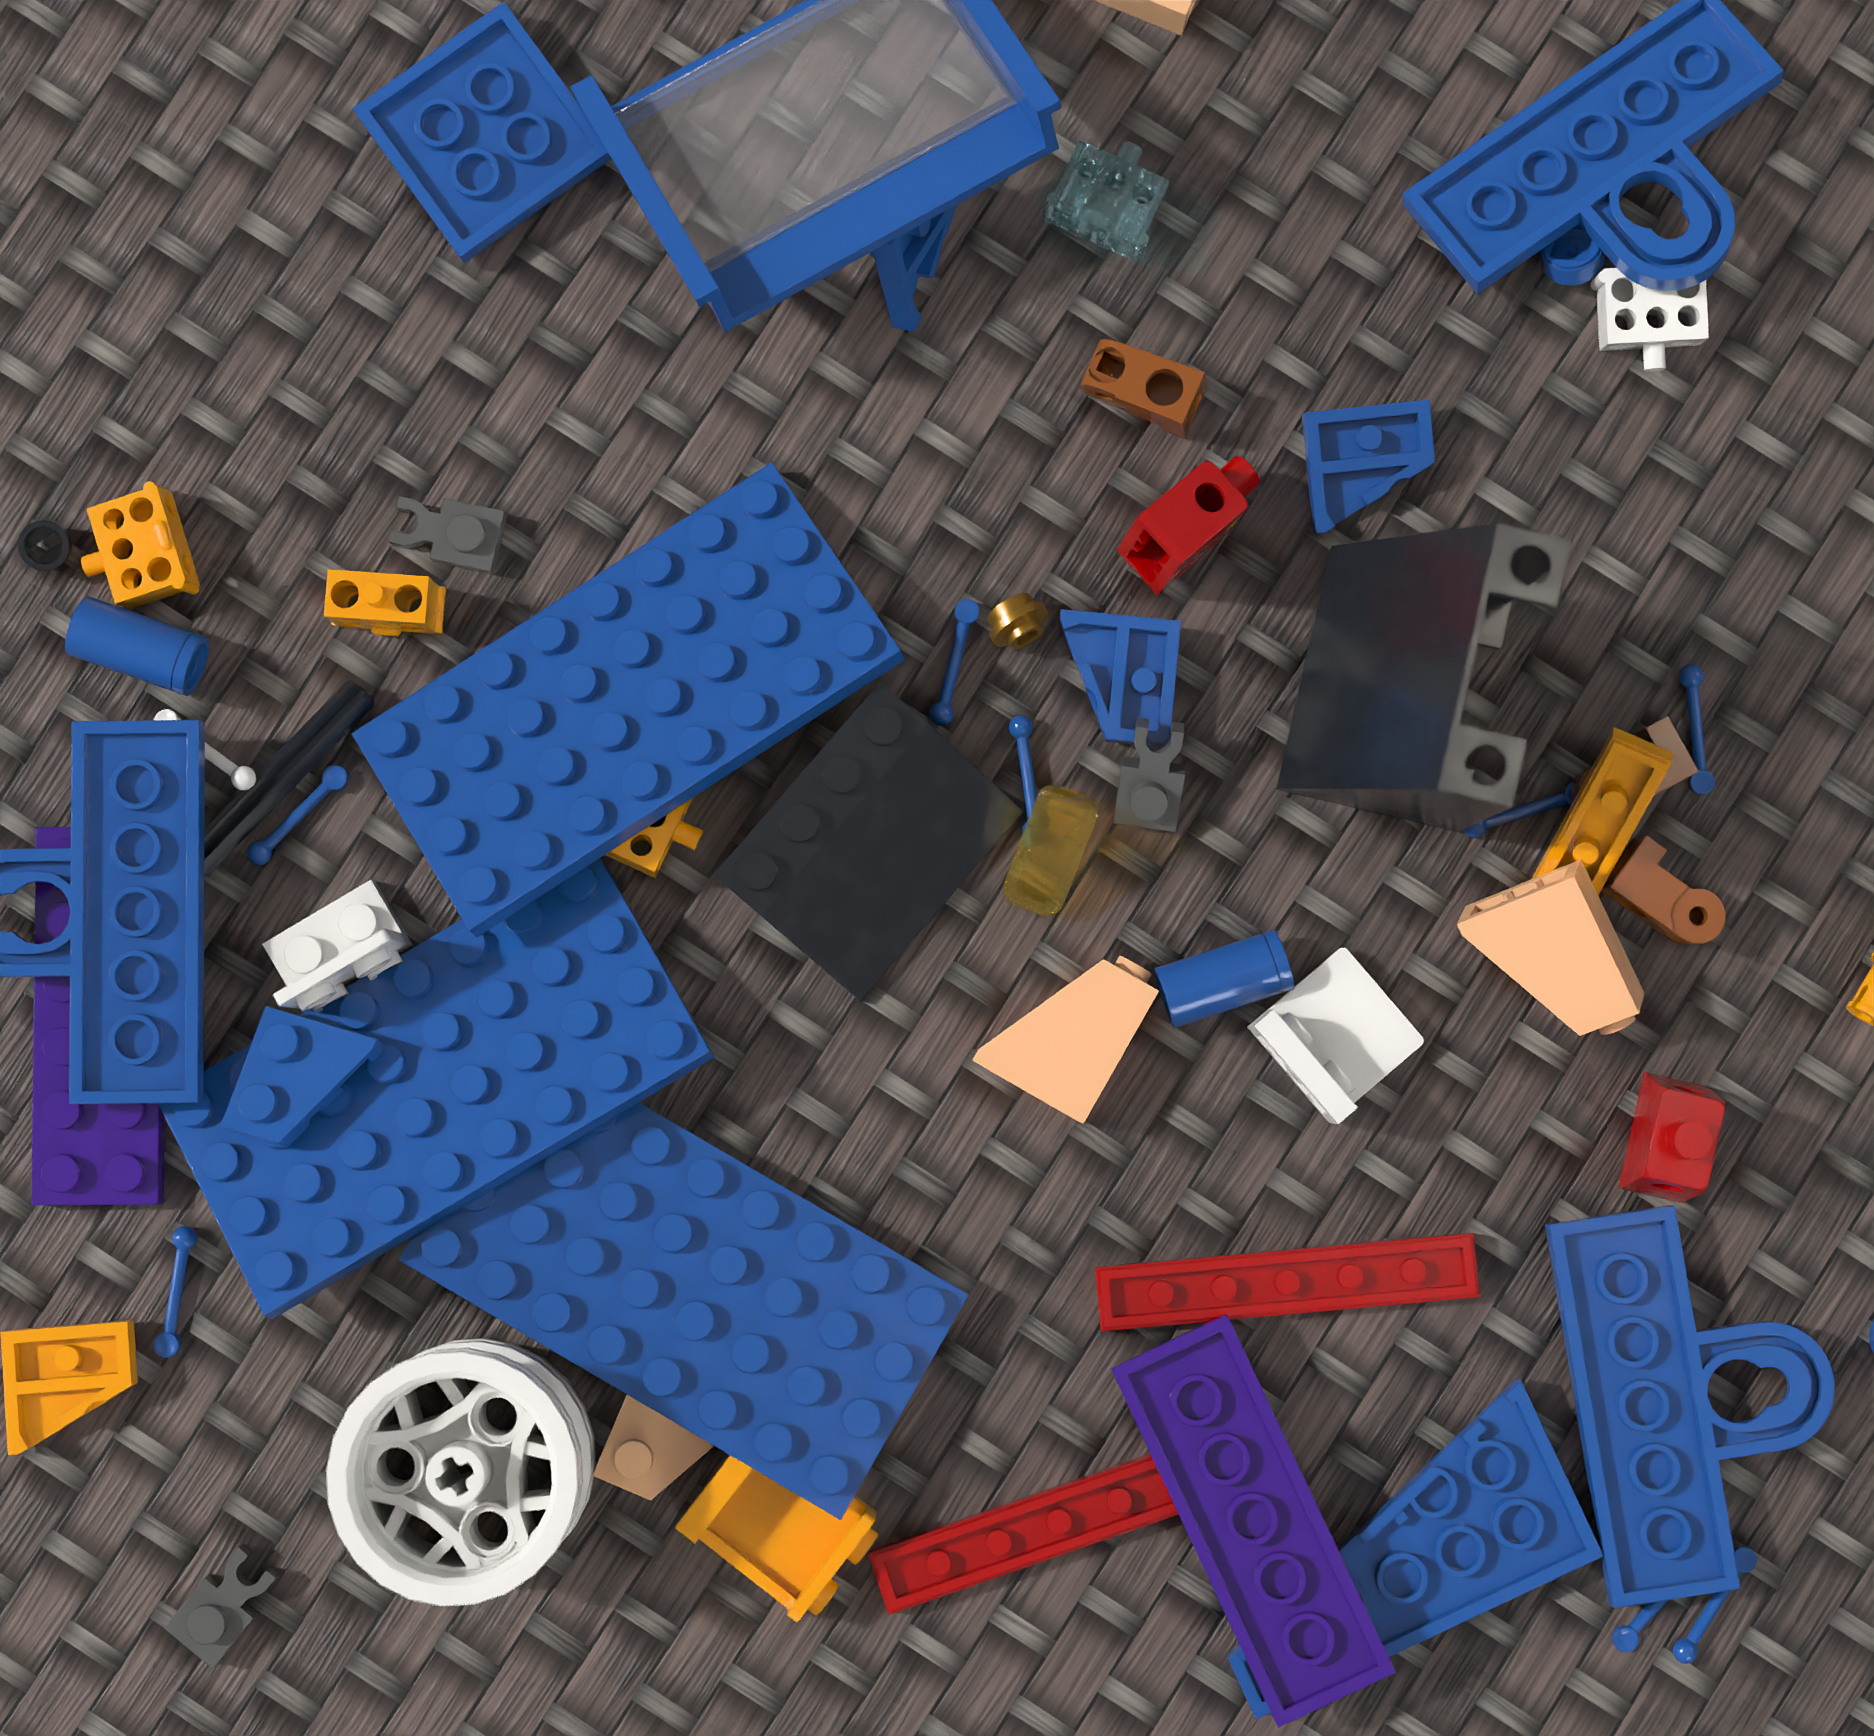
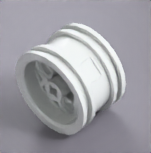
M489 1338L453 1340L426 1349L411 1359L396 1365L372 1381L348 1407L333 1437L326 1471L328 1504L337 1533L359 1566L380 1585L410 1600L439 1606L477 1604L506 1594L535 1575L577 1525L591 1495L594 1480L592 1475L596 1468L595 1435L586 1407L569 1380L545 1358L517 1344ZM464 1379L479 1381V1383L471 1390ZM436 1381L453 1407L446 1412L423 1419L415 1390L422 1385ZM504 1398L514 1405L517 1412V1421L513 1429L499 1430L489 1423L486 1416V1407L490 1399ZM396 1410L400 1424L388 1425ZM537 1427H539L543 1436L534 1435ZM390 1448H402L412 1455L415 1462V1471L411 1479L402 1480L390 1474L386 1467V1456ZM530 1456L551 1461V1489L528 1491L527 1466ZM469 1462L474 1473L467 1471L461 1474L457 1469L456 1463L464 1465ZM546 1509L539 1525L536 1527L531 1511ZM486 1511L496 1512L505 1519L508 1526V1536L505 1541L499 1543L489 1542L482 1537L477 1526L480 1513ZM411 1515L426 1521L443 1536L436 1545L422 1539L407 1526ZM454 1546L457 1552H452L449 1550Z

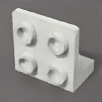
M373 880L362 884L262 944L286 984V987L273 994L278 1005L281 1007L297 1008L302 1011L313 1008L315 1013L323 1010V1007L330 1002L348 995L349 993L345 985L355 979L368 976L369 980L372 981L384 970L402 963L403 960L399 953L413 946L376 881Z
M1346 948L1336 950L1295 985L1293 990L1288 991L1247 1026L1324 1118L1332 1124H1339L1358 1107L1354 1103L1416 1051L1424 1042L1420 1033Z

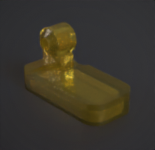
M1049 785L1040 790L1003 885L1004 894L1011 903L1045 916L1053 915L1060 911L1099 815V808L1095 802L1086 799V795L1064 786L1058 788Z

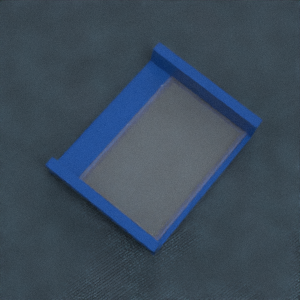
M805 0L613 106H610L592 75L570 86L575 98L697 305L701 307L708 303L724 332L1059 149L1051 114L1062 108L1060 99L992 0Z

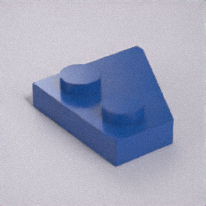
M956 206L870 252L871 256L875 259L892 327L915 332L922 316L916 310L913 299L919 276L934 278L941 256L942 243L948 234Z
M1430 399L1302 413L1313 533L1327 532L1346 517L1388 493L1396 485L1435 463Z
M1061 609L1059 623L1105 742L1135 745L1134 731L1137 717L1149 719L1147 737L1150 741L1154 743L1166 742L1170 738L1181 621Z
M265 1006L220 1126L230 1132L287 1149L309 1127V1122L313 1115L320 1110L327 1109L345 1091L341 1085L367 1059L373 1062L382 1053L384 1044L372 1037Z

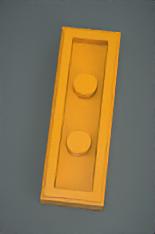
M1613 727L1532 879L1581 859L1599 895L1671 766L1673 752Z

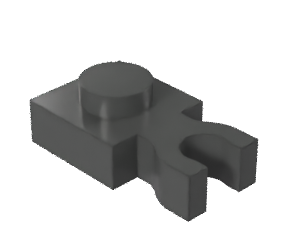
M399 496L397 509L403 513L417 515L419 522L417 528L409 534L391 530L390 544L405 549L432 545L430 559L435 563L494 575L508 516L505 511L443 498L439 514L430 512L415 499Z
M1137 717L1134 744L1139 754V759L1124 756L1122 758L1113 823L1176 832L1185 779V765L1171 762L1182 748L1184 723L1172 722L1170 738L1164 743H1154L1147 737L1149 719Z
M245 1544L238 1547L228 1560L223 1582L221 1583L211 1574L207 1575L164 1627L166 1631L212 1669L220 1663L257 1617L258 1613L246 1604L251 1597L265 1592L281 1575L271 1566L264 1572L259 1581L247 1580L242 1573V1565L254 1551Z

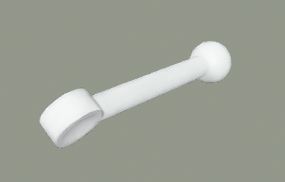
M163 709L156 714L154 720H181V718L174 711ZM205 742V758L231 776V781L235 788L248 790L254 786L256 774L252 768L237 766Z

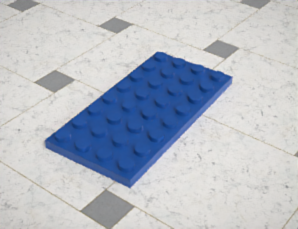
M771 462L351 734L468 930L477 938L904 661L905 658Z
M602 857L476 938L461 919L400 955L403 960L402 963L384 970L372 981L369 980L368 976H365L346 987L348 995L330 1002L320 1012L315 1013L313 1008L298 1015L375 1038L383 1043L384 1047L382 1053L373 1062L367 1059L341 1085L345 1091L327 1109L315 1113L309 1122V1127L287 1149L230 1132L220 1126L251 1044L203 1072V1103H158L265 1317L273 1320L715 1057Z
M640 1103L633 1105L414 1235L398 1259L840 1520L969 1295Z

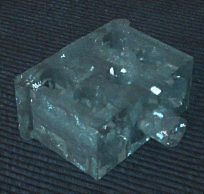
M1079 140L1055 192H1049L1046 195L1042 215L1046 222L1130 260L1141 261L1144 258L1149 242L1148 233L1166 197L1170 180L1136 166L1143 151L1134 143L1123 142L1116 157ZM1082 174L1088 175V176L1091 177V178H1084V177H1081L1080 175H1082ZM1108 187H1114L1118 191L1110 190ZM1136 200H1143L1146 204L1139 203Z

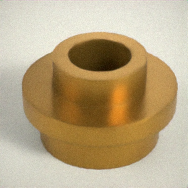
M1029 593L1014 595L1001 602L989 613L987 621L992 627L989 636L998 647L1010 645L1012 649L1023 648L1034 642L1043 633L1044 628L1042 624L1048 617V611L1042 602H1034Z

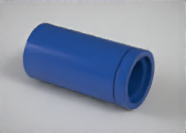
M86 596L78 604L69 623L65 650L67 655L178 694L189 696L198 685L205 669L209 654V639L197 633Z
M1274 929L1154 968L1160 996L1173 1028L1294 989L1291 969L1280 938Z

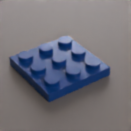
M505 2L499 4L352 108L463 263L470 260L611 159L579 103Z

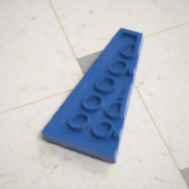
M1518 1378L1510 1383L1338 1548L1388 1657L1604 1556L1524 1385ZM1238 1644L1227 1655V1658L1255 1719H1259L1271 1712Z

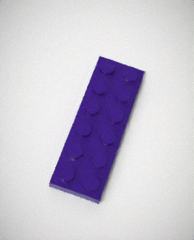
M36 827L35 849L71 848V827ZM35 882L34 944L51 942L62 934L68 925L70 908L68 899L61 889L52 883ZM34 977L31 1205L163 1204L165 1117L159 1104H69L70 977Z
M1222 1315L1111 1367L1277 1727L1279 1728L1396 1673L1228 1315Z

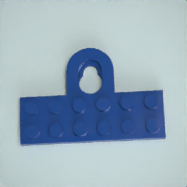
M1681 0L1403 193V206L1477 294L1578 224H1580L1615 267L1636 284L1660 291H1674L1695 286L1712 276L1725 261L1733 239L1735 213L1726 191L1688 147L1778 86L1782 81L1784 70L1721 0ZM1640 183H1656L1666 186L1681 200V211L1689 221V228L1683 236L1676 239L1661 238L1651 228L1635 225L1624 216L1619 206L1621 197L1629 188Z
M200 720L72 721L71 848L0 849V896L16 894L30 883L48 882L61 889L69 902L70 916L68 925L62 934L51 942L42 944L29 943L15 932L0 931V977H70L69 1104L203 1103L205 723Z
M1674 1205L1545 1224L1598 1545L1604 1555L1601 1557L1608 1604L1613 1608L1740 1589L1719 1460L1790 1449L1806 1442L1816 1434L1828 1418L1835 1394L1833 1371L1827 1356L1809 1335L1793 1326L1779 1322L1761 1320L1696 1330ZM1731 1360H1746L1759 1368L1774 1367L1779 1369L1787 1380V1392L1779 1403L1765 1406L1755 1418L1730 1421L1721 1418L1712 1409L1708 1399V1382L1712 1373L1721 1364Z

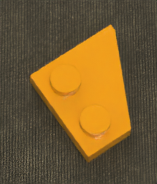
M134 1320L12 1329L0 1332L8 1455H17L25 1452L138 1383Z

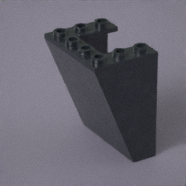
M1492 523L1331 546L1276 790L1457 832L1511 808L1527 740L1460 724L1477 645L1496 650L1502 649L1513 599L1551 608L1557 606L1571 539L1501 523ZM1546 571H1548V574L1542 583L1530 586ZM1476 747H1490L1501 755L1504 762V772L1496 784L1481 786L1472 781L1474 770L1465 768V762L1470 751Z

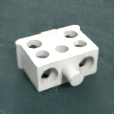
M1605 268L1590 283L1591 288L1597 291L1600 351L1643 349L1644 371H1659L1666 369L1665 347L1699 346L1709 339L1706 280L1686 289L1660 291L1636 284L1624 276L1617 268ZM1678 313L1687 315L1690 320V327L1684 326L1679 322ZM1647 314L1657 318L1659 328H1653L1647 323ZM1615 316H1621L1626 320L1628 324L1627 330L1618 328L1615 323Z

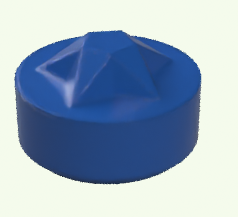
M1580 224L1540 250L1544 273L1549 279L1562 285H1579L1593 279L1601 271L1605 261L1603 251Z

